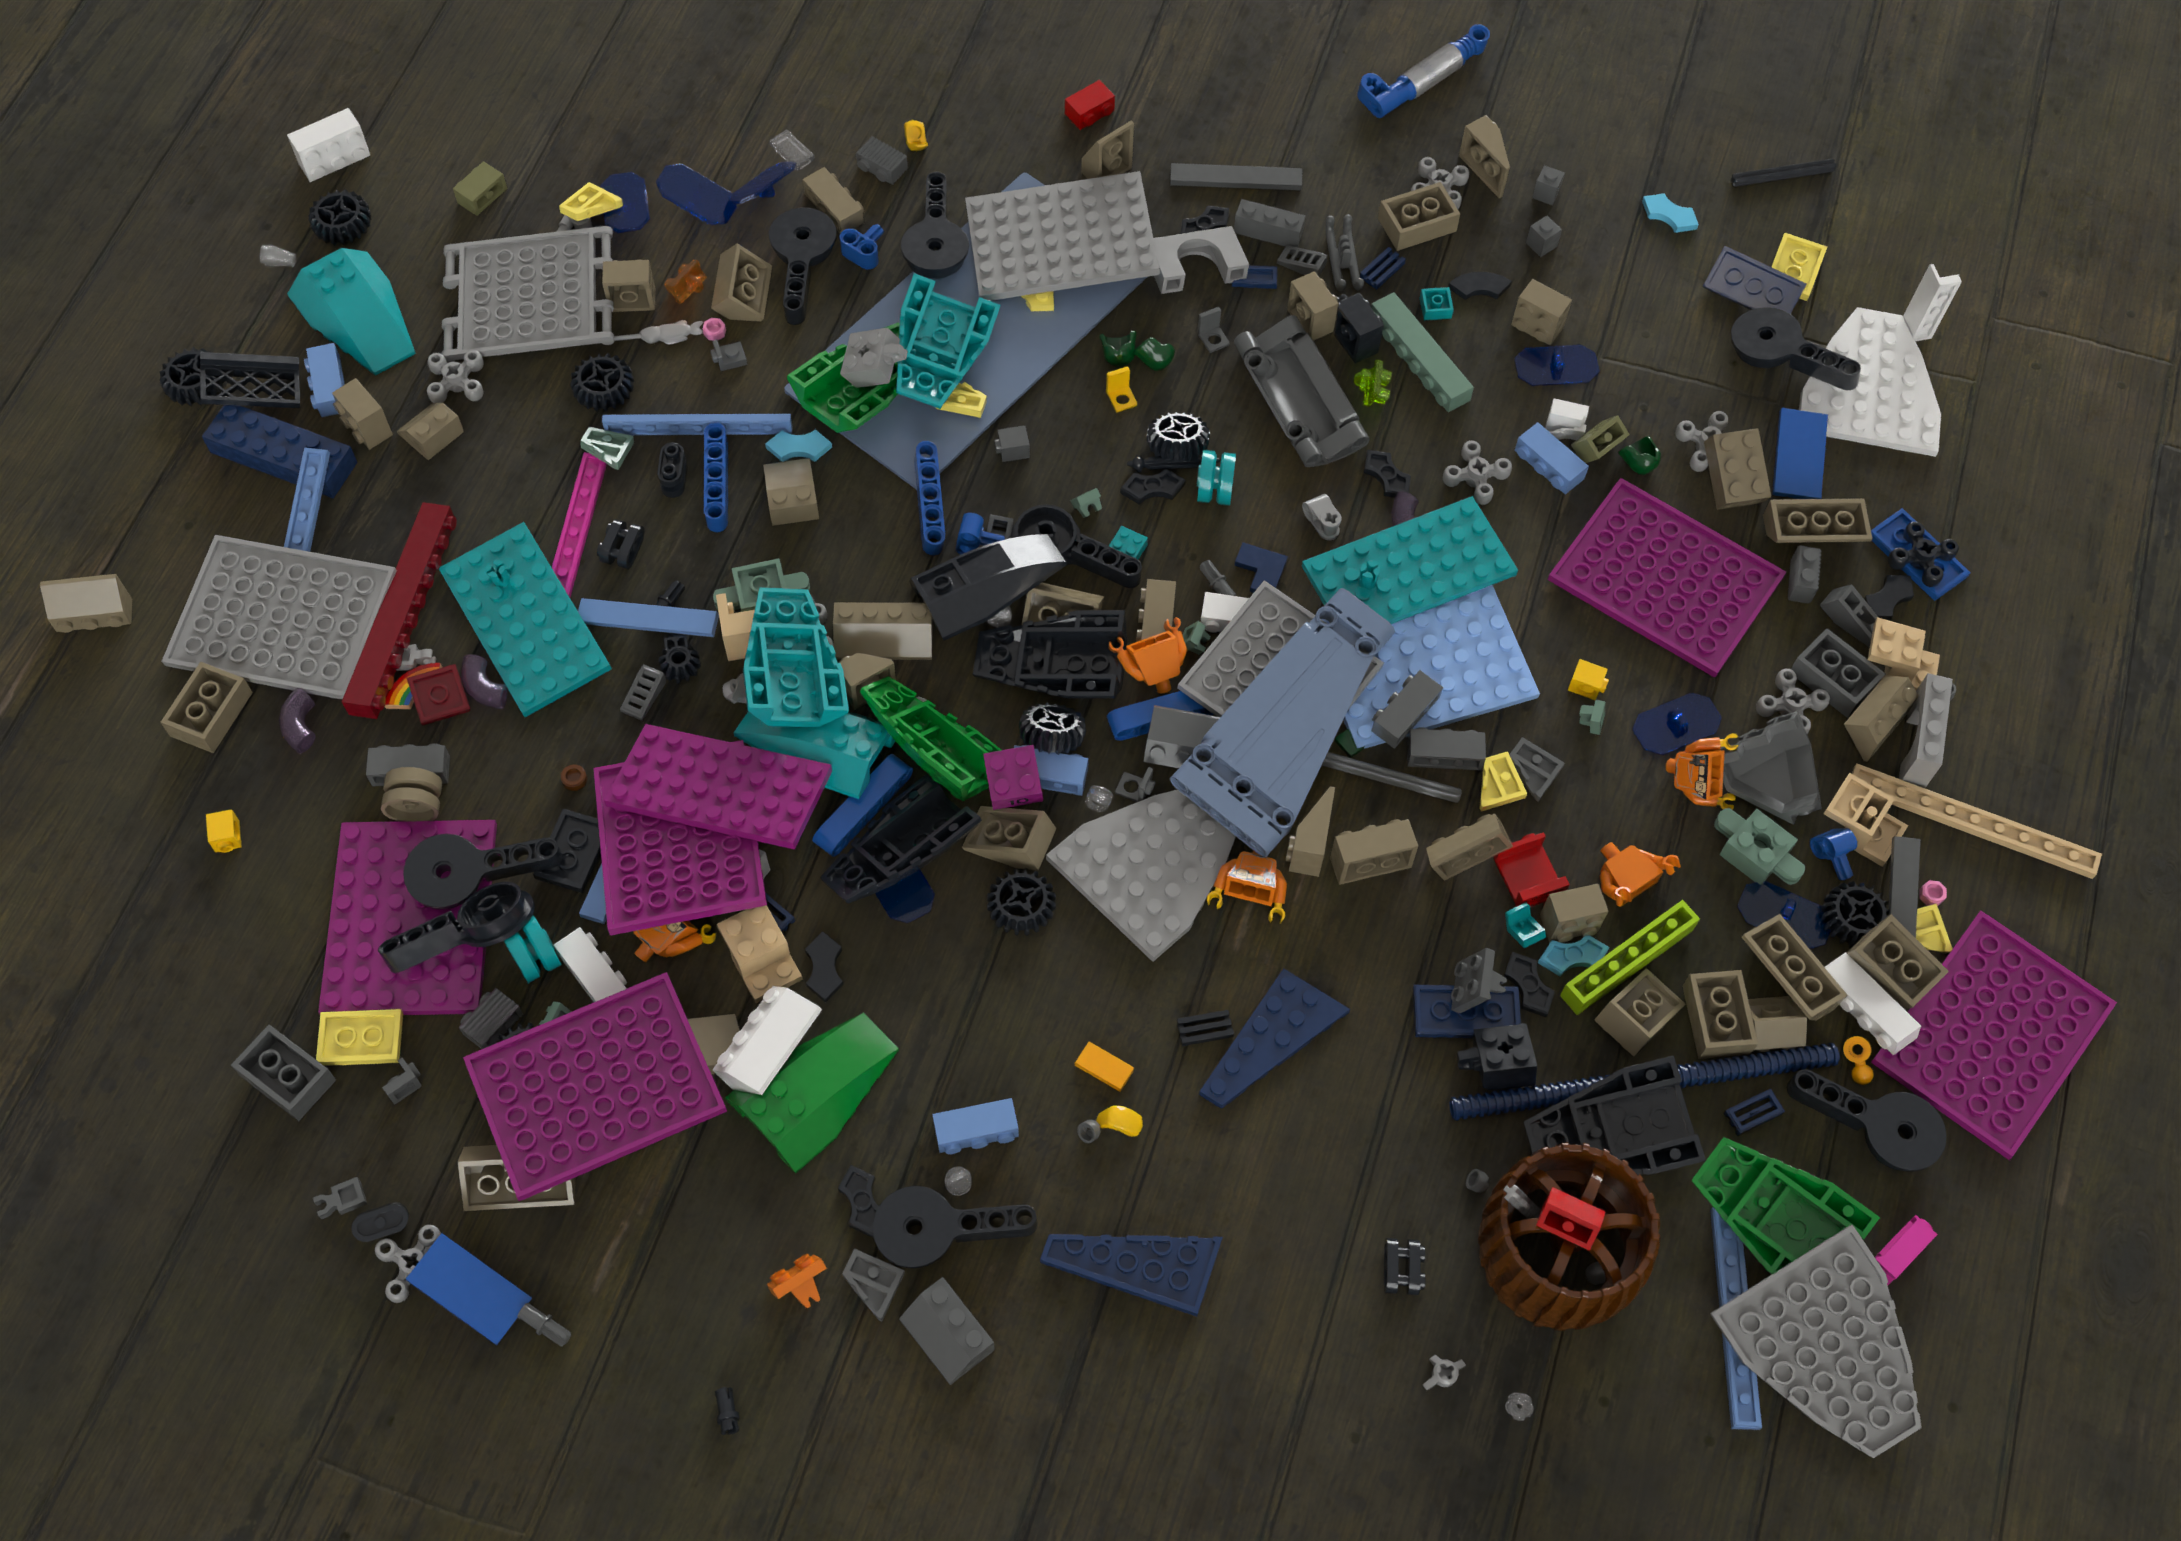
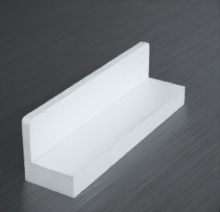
M1934 264L1928 266L1903 315L1915 341L1932 339L1962 282L1959 275L1940 278Z

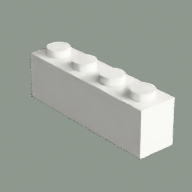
M1205 592L1201 623L1206 626L1205 630L1209 632H1222L1249 598Z
M579 927L555 943L554 947L558 956L591 1000L596 1002L627 989L624 986L627 984V981L618 970L614 973L610 965L613 963L604 951L599 953L596 949L598 943L590 932L585 934Z
M1846 952L1825 966L1826 970L1848 995L1840 1003L1842 1009L1850 1012L1857 1019L1859 1025L1876 1038L1878 1044L1883 1049H1887L1894 1055L1917 1039L1921 1025Z

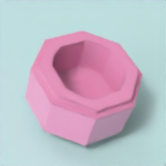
M710 318L704 322L703 334L708 340L718 341L725 336L726 327L721 319Z
M1929 880L1919 890L1920 899L1926 906L1933 904L1938 906L1947 898L1946 888L1939 881Z

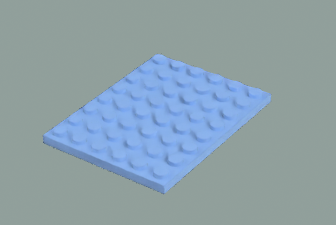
M1493 585L1391 624L1394 627L1395 633L1375 655V657L1384 662L1383 667L1350 707L1343 720L1357 748L1364 747L1365 749L1386 743L1371 731L1374 724L1372 718L1379 709L1385 710L1389 705L1387 701L1394 692L1400 693L1403 689L1402 685L1408 676H1415L1419 670L1441 685L1443 690L1440 698L1413 729L1424 727L1430 730L1538 698L1540 695ZM1321 619V620H1323L1324 622H1326L1327 624L1330 623V622H1329L1328 620H1326V619Z

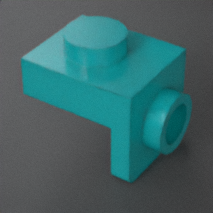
M1523 903L1505 913L1507 931L1523 948L1546 938L1545 929L1531 916L1530 906L1527 903Z

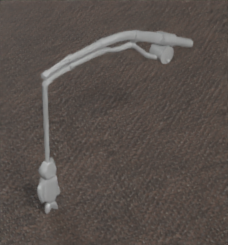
M564 215L559 223L557 232L571 230L573 226L575 229L592 228L591 220L586 218L576 221ZM685 320L674 324L660 325L659 327L651 326L642 329L639 334L614 336V341L641 338L649 344H654L658 341L666 344H675L687 340L689 334H702L703 331L699 327L703 324V321L694 322L691 326L687 325Z

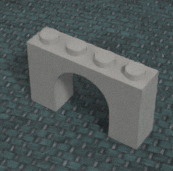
M1232 226L1153 238L1160 275H1155L1154 278L1161 294L1183 291L1185 272L1179 259L1187 255H1201L1211 259L1217 265L1225 284L1247 278L1249 263Z
M1927 673L1916 690L1918 698L1907 714L1906 723L1918 725L1913 745L1900 765V780L1926 788L1942 766L1953 679Z

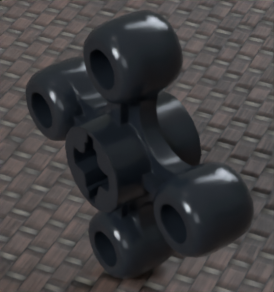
M1911 522L1904 529L1903 537L1905 541L1912 544V549L1907 551L1904 548H1895L1889 554L1888 564L1892 569L1900 570L1910 563L1914 568L1923 570L1922 582L1924 585L1935 587L1942 581L1944 573L1939 566L1934 564V560L1937 558L1944 561L1952 560L1957 555L1959 546L1952 539L1943 540L1940 545H1936L1932 540L1923 538L1925 529L1921 523Z

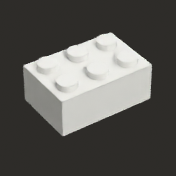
M349 108L287 135L297 161L310 182L370 156L361 127Z

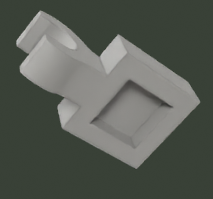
M416 644L409 645L407 649L404 648L401 667L396 671L412 670L416 668L417 664L436 663V657H432L433 650H419Z

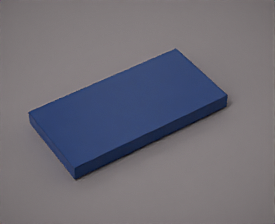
M1781 408L1779 412L1772 495L1796 499H1821L1828 414Z
M1902 508L1871 530L1872 542L1888 557L1895 548H1904L1909 551L1912 549V544L1905 541L1903 532L1909 523L1917 521ZM1925 530L1923 538L1932 540L1936 545H1940V543ZM1955 557L1950 561L1937 558L1934 560V564L1943 570V579L1937 586L1927 587L1922 582L1923 570L1914 568L1910 563L1902 568L1934 601L1966 579L1971 573Z
M443 1233L439 1235L406 1278V1281L495 1345H498L516 1321L521 1308L532 1300L529 1295Z

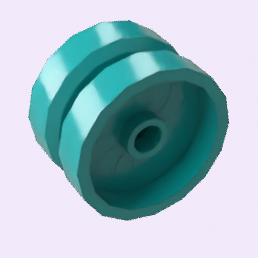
M1203 450L1202 463L1199 465L1197 487H1199L1197 502L1209 503L1212 500L1213 489H1218L1217 503L1230 506L1236 453L1224 452L1221 456V465L1218 467L1216 466V452Z
M534 916L522 928L526 936L525 939H522L519 932L504 940L528 983L540 977L541 972L535 962L539 959L544 969L548 971L561 966L554 951L555 947Z

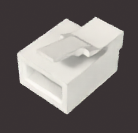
M1553 399L1545 429L1558 438V440H1578L1585 434L1587 426L1585 421L1589 406Z

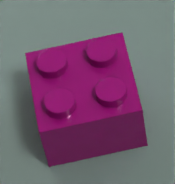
M1034 745L983 754L993 810L1043 801Z

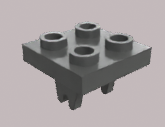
M1484 948L1457 963L1454 970V975L1456 976L1455 985L1451 993V999L1453 1000L1452 1011L1462 1013L1491 999L1490 992L1502 994L1506 991L1500 984L1506 983L1507 979L1493 971L1494 950Z

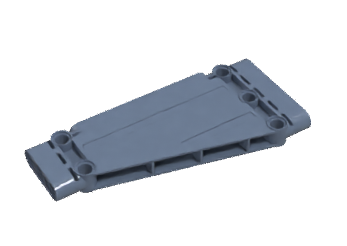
M1340 588L1324 607L1318 609L1315 617L1309 623L1306 622L1210 728L1203 737L1202 743L1194 748L1193 753L1171 776L1170 781L1173 786L1256 853L1267 857L1283 837L1290 832L1373 657L1395 633L1394 627L1352 593ZM1320 619H1326L1330 623L1325 624ZM1359 649H1365L1369 654H1363ZM1197 756H1205L1208 761L1201 762ZM1243 787L1248 793H1240L1236 788ZM1276 819H1284L1287 825H1280Z

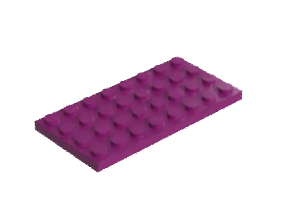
M645 724L604 802L606 807L795 850L832 773V766L827 763Z

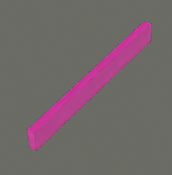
M587 452L583 453L552 565L554 573L569 597H571L607 465Z

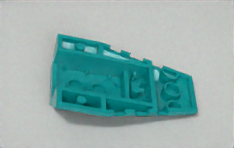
M340 248L300 270L287 294L310 327L320 331L326 339L333 341L343 352L353 356L355 361L375 376L416 354L391 283L368 252Z
M914 273L900 311L899 344L908 353L906 360L899 361L897 364L896 393L941 409L988 344L1001 305L980 297L976 307L933 292L936 281Z
M759 587L743 666L747 711L767 726L820 727L849 712L843 668L836 660V652L833 645L829 644L826 637V629L819 621V613L809 590Z
M748 711L734 731L735 737L743 740L751 747L831 764L832 773L824 788L857 799L861 797L870 783V767L883 746L892 748L895 740L880 721L853 712H848V714L820 727L767 726Z

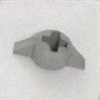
M742 673L737 679H732L723 685L724 697L734 704L736 702L747 703L744 675Z
M1436 1355L1432 1356L1429 1359L1434 1366L1432 1378L1426 1381L1423 1386L1426 1391L1436 1384L1441 1387L1452 1386L1458 1378V1370L1465 1367V1363L1463 1360L1453 1363L1450 1360H1441Z

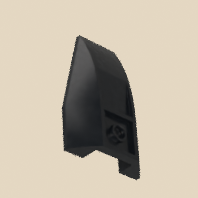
M1047 534L1027 535L994 542L973 549L910 578L909 582L917 597L922 598L932 616L936 629L945 641L988 621L1067 564Z

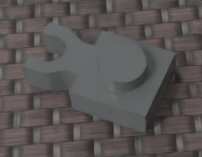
M358 1177L331 1187V1195H319L313 1198L317 1206L322 1203L327 1204L325 1209L317 1211L321 1220L329 1217L337 1209L342 1215L368 1204Z

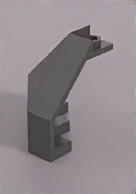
M1798 711L1773 718L1766 722L1767 726L1765 728L1753 729L1738 737L1739 742L1734 745L1739 746L1735 750H1728L1725 747L1720 749L1725 750L1723 783L1726 790L1793 825L1798 815L1804 816L1822 809L1812 747Z

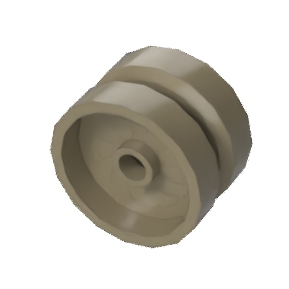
M400 767L386 773L383 787L385 793L381 802V811L385 816L398 822L433 821L437 818L440 806L438 798L442 789V780L434 772L415 767Z

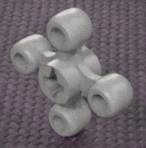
M1430 157L1421 159L1418 173L1421 177L1428 178L1429 182L1427 184L1416 183L1412 186L1411 191L1441 182L1456 208L1459 209L1462 197L1459 192L1452 191L1451 186H1463L1467 183L1469 178L1468 168L1458 165L1453 169L1452 173H1449L1442 169L1436 170L1434 159Z
M468 351L464 355L462 364L458 362L447 363L446 358L440 353H433L428 357L427 362L431 372L443 375L440 383L434 382L427 387V394L431 402L443 403L447 398L449 390L453 392L464 391L465 396L471 401H478L483 397L484 392L480 382L468 379V374L471 371L477 372L483 368V358L478 351Z
M1714 412L1708 420V427L1703 431L1695 429V425L1687 420L1680 422L1677 426L1675 435L1678 440L1682 442L1691 440L1696 443L1697 452L1690 459L1692 470L1702 472L1708 467L1704 441L1712 435L1722 434L1721 431L1728 424V416L1724 412Z
M1467 441L1462 447L1461 456L1468 462V466L1462 469L1455 465L1448 466L1443 473V482L1449 487H1454L1465 480L1469 486L1475 488V501L1478 504L1485 505L1491 501L1494 493L1492 486L1487 484V479L1492 476L1499 480L1507 479L1512 471V464L1508 459L1500 458L1494 464L1489 465L1487 460L1479 457L1481 452L1479 443Z
M1782 669L1776 676L1775 684L1783 691V695L1780 698H1774L1771 695L1762 696L1756 704V711L1762 717H1769L1777 711H1780L1782 715L1798 711L1808 734L1811 722L1803 715V710L1806 708H1811L1814 711L1824 710L1829 704L1830 695L1823 689L1814 690L1811 694L1806 695L1802 689L1795 688L1796 673L1791 669Z
M423 1226L418 1233L417 1245L411 1249L402 1250L395 1241L389 1238L382 1239L376 1244L375 1254L381 1261H392L399 1266L397 1278L390 1281L385 1289V1294L391 1302L401 1303L408 1297L410 1283L406 1281V1278L415 1266L413 1265L410 1268L406 1261L415 1262L417 1260L419 1262L441 1234L436 1226ZM428 1234H434L432 1239H425ZM386 1247H391L388 1253H383ZM396 1288H401V1292L399 1294H393V1291Z

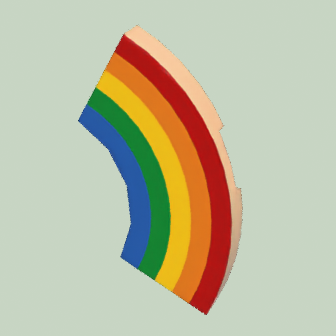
M441 663L421 665L403 674L389 690L386 696L385 708L411 709L414 700L407 678L442 668Z

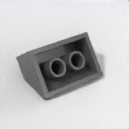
M1154 705L1144 762L1180 768L1193 753L1194 748L1202 743L1203 737L1220 717ZM1197 756L1201 762L1208 761L1205 756Z
M943 1277L922 1292L899 1318L949 1385L953 1384L995 1350L993 1340Z

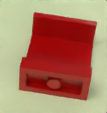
M1544 832L1537 835L1531 833L1524 836L1521 840L1513 842V847L1495 855L1493 858L1516 907L1523 903H1527L1532 907L1546 902L1549 894L1566 891L1570 885L1566 876L1558 878L1542 846L1546 837Z

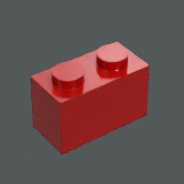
M1100 80L1065 99V115L1079 130L1092 125L1095 121L1115 111V95Z
M1552 1187L1542 1207L1536 1226L1590 1251L1601 1229L1606 1212Z

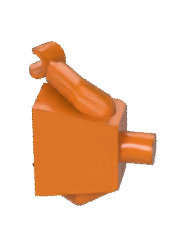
M1177 617L1174 618L1175 627H1171L1167 619L1164 622L1166 632L1127 645V650L1123 649L1124 642L1120 637H1117L1121 645L1119 648H1114L1111 642H1109L1110 651L1118 653L1117 658L1125 671L1137 681H1144L1148 686L1155 684L1158 693H1166L1172 689L1169 679L1180 674V667L1183 665L1187 652L1182 632L1178 631L1181 621Z
M1610 842L1600 851L1607 859L1600 871L1601 889L1605 895L1616 900L1617 906L1621 907L1658 883L1663 870H1666L1668 875L1674 874L1673 866L1681 867L1679 858L1676 855H1668L1666 857L1654 855L1633 845L1620 852L1613 842Z

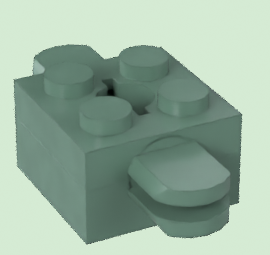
M779 558L732 568L735 586L715 590L713 600L718 610L716 595L726 593L727 602L733 603L734 610L741 609V612L755 610L759 587L807 589L810 592L809 578L804 572L783 576Z
M1730 808L1720 811L1714 822V827L1729 839L1719 854L1759 886L1765 882L1772 872L1789 885L1795 884L1800 880L1805 872V865L1790 854L1798 839L1758 809L1747 820Z

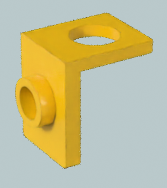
M1128 366L1107 373L1106 392L1116 412L1137 406V401L1129 387L1130 369ZM1119 395H1126L1129 398V402L1120 404L1116 401V398Z

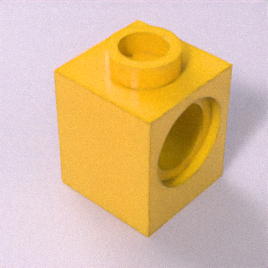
M1579 659L1568 691L1596 700L1598 693H1604L1609 679L1605 678L1608 669Z
M232 809L206 814L208 842L215 852L226 853L233 849L241 848L240 822Z

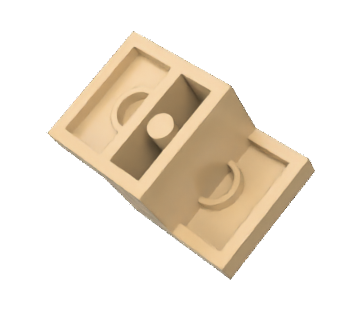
M726 593L718 594L716 599L728 661L744 659L755 610L734 613L733 603L727 602Z
M1877 617L1873 627L1868 661L1886 665L1885 676L1909 677L1915 690H1917L1927 673L1937 675L1940 655L1923 650L1926 631Z
M1851 773L1848 774L1824 812V815L1854 833L1857 839V849L1854 851L1882 867L1891 855L1892 837H1902L1908 827L1907 824L1887 813L1895 800L1893 797Z
M767 905L746 909L717 924L730 950L732 960L755 1003L762 1001L764 994L772 986L788 988L803 980L790 955L788 943Z

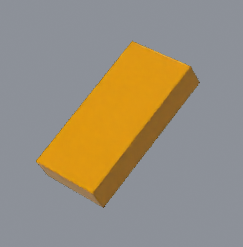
M1091 1042L1087 1043L1075 1062L1076 1067L1121 1092L1134 1071L1133 1066Z

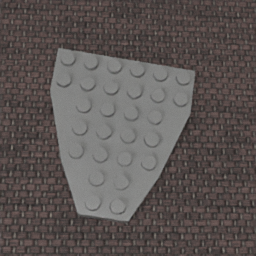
M1179 790L1154 795L1082 824L1046 854V860L1154 962L1192 927L1194 919L1199 910L1201 911L1207 895L1214 887L1220 867L1227 863L1236 836Z
M1853 1225L1843 1229L1710 1313L1745 1366L1812 1421L1868 1456L1875 1458L1922 1428L1920 1414L1917 1412L1918 1400L1913 1385L1912 1361L1902 1327H1899L1894 1310L1896 1309L1894 1300L1891 1299L1887 1286L1886 1273Z

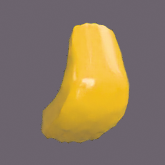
M917 120L906 122L904 124V131L908 148L911 151L926 149L928 143L926 142L924 123Z
M1111 1106L1100 1112L1096 1119L1100 1128L1114 1129L1130 1137L1139 1135L1143 1127L1142 1116L1124 1106Z

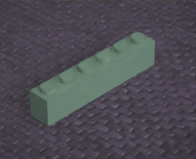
M1393 292L1372 303V310L1383 321L1384 328L1382 334L1384 339L1392 344L1398 356L1403 358L1409 365L1412 373L1416 374L1421 379L1423 386L1431 391L1437 403L1443 406L1447 412H1450L1469 402L1474 387L1399 297Z

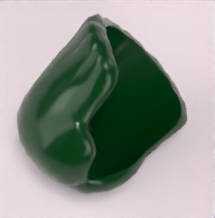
M1131 331L1129 335L1120 338H1110L1104 336V334L1099 336L1105 359L1109 364L1122 367L1132 362L1135 357L1137 332Z
M1150 337L1139 345L1134 353L1149 368L1161 371L1172 362L1175 349L1169 343L1161 344L1155 338Z
M1646 436L1618 451V454L1627 465L1638 475L1652 472L1661 461L1660 450L1655 446L1650 436Z

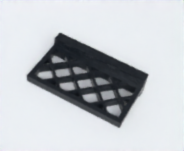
M200 352L201 404L300 408L299 357ZM207 376H220V377H218L217 379H215L214 381H212V380H211L210 378H208ZM232 377H244V378H243L242 380H240L239 382H237V381L234 380ZM256 378H265L268 380L262 383ZM280 379L293 380V381L290 382L289 384H286V383H284V382H283L282 380H280ZM227 381L232 386L225 390L219 384ZM251 382L257 387L249 391L244 385ZM275 383L281 389L274 392L268 387ZM211 389L220 393L217 396H206V393ZM236 390H239L245 395L242 397H234L232 393ZM264 391L269 397L259 398L256 395ZM288 392L295 397V400L284 399L281 396Z

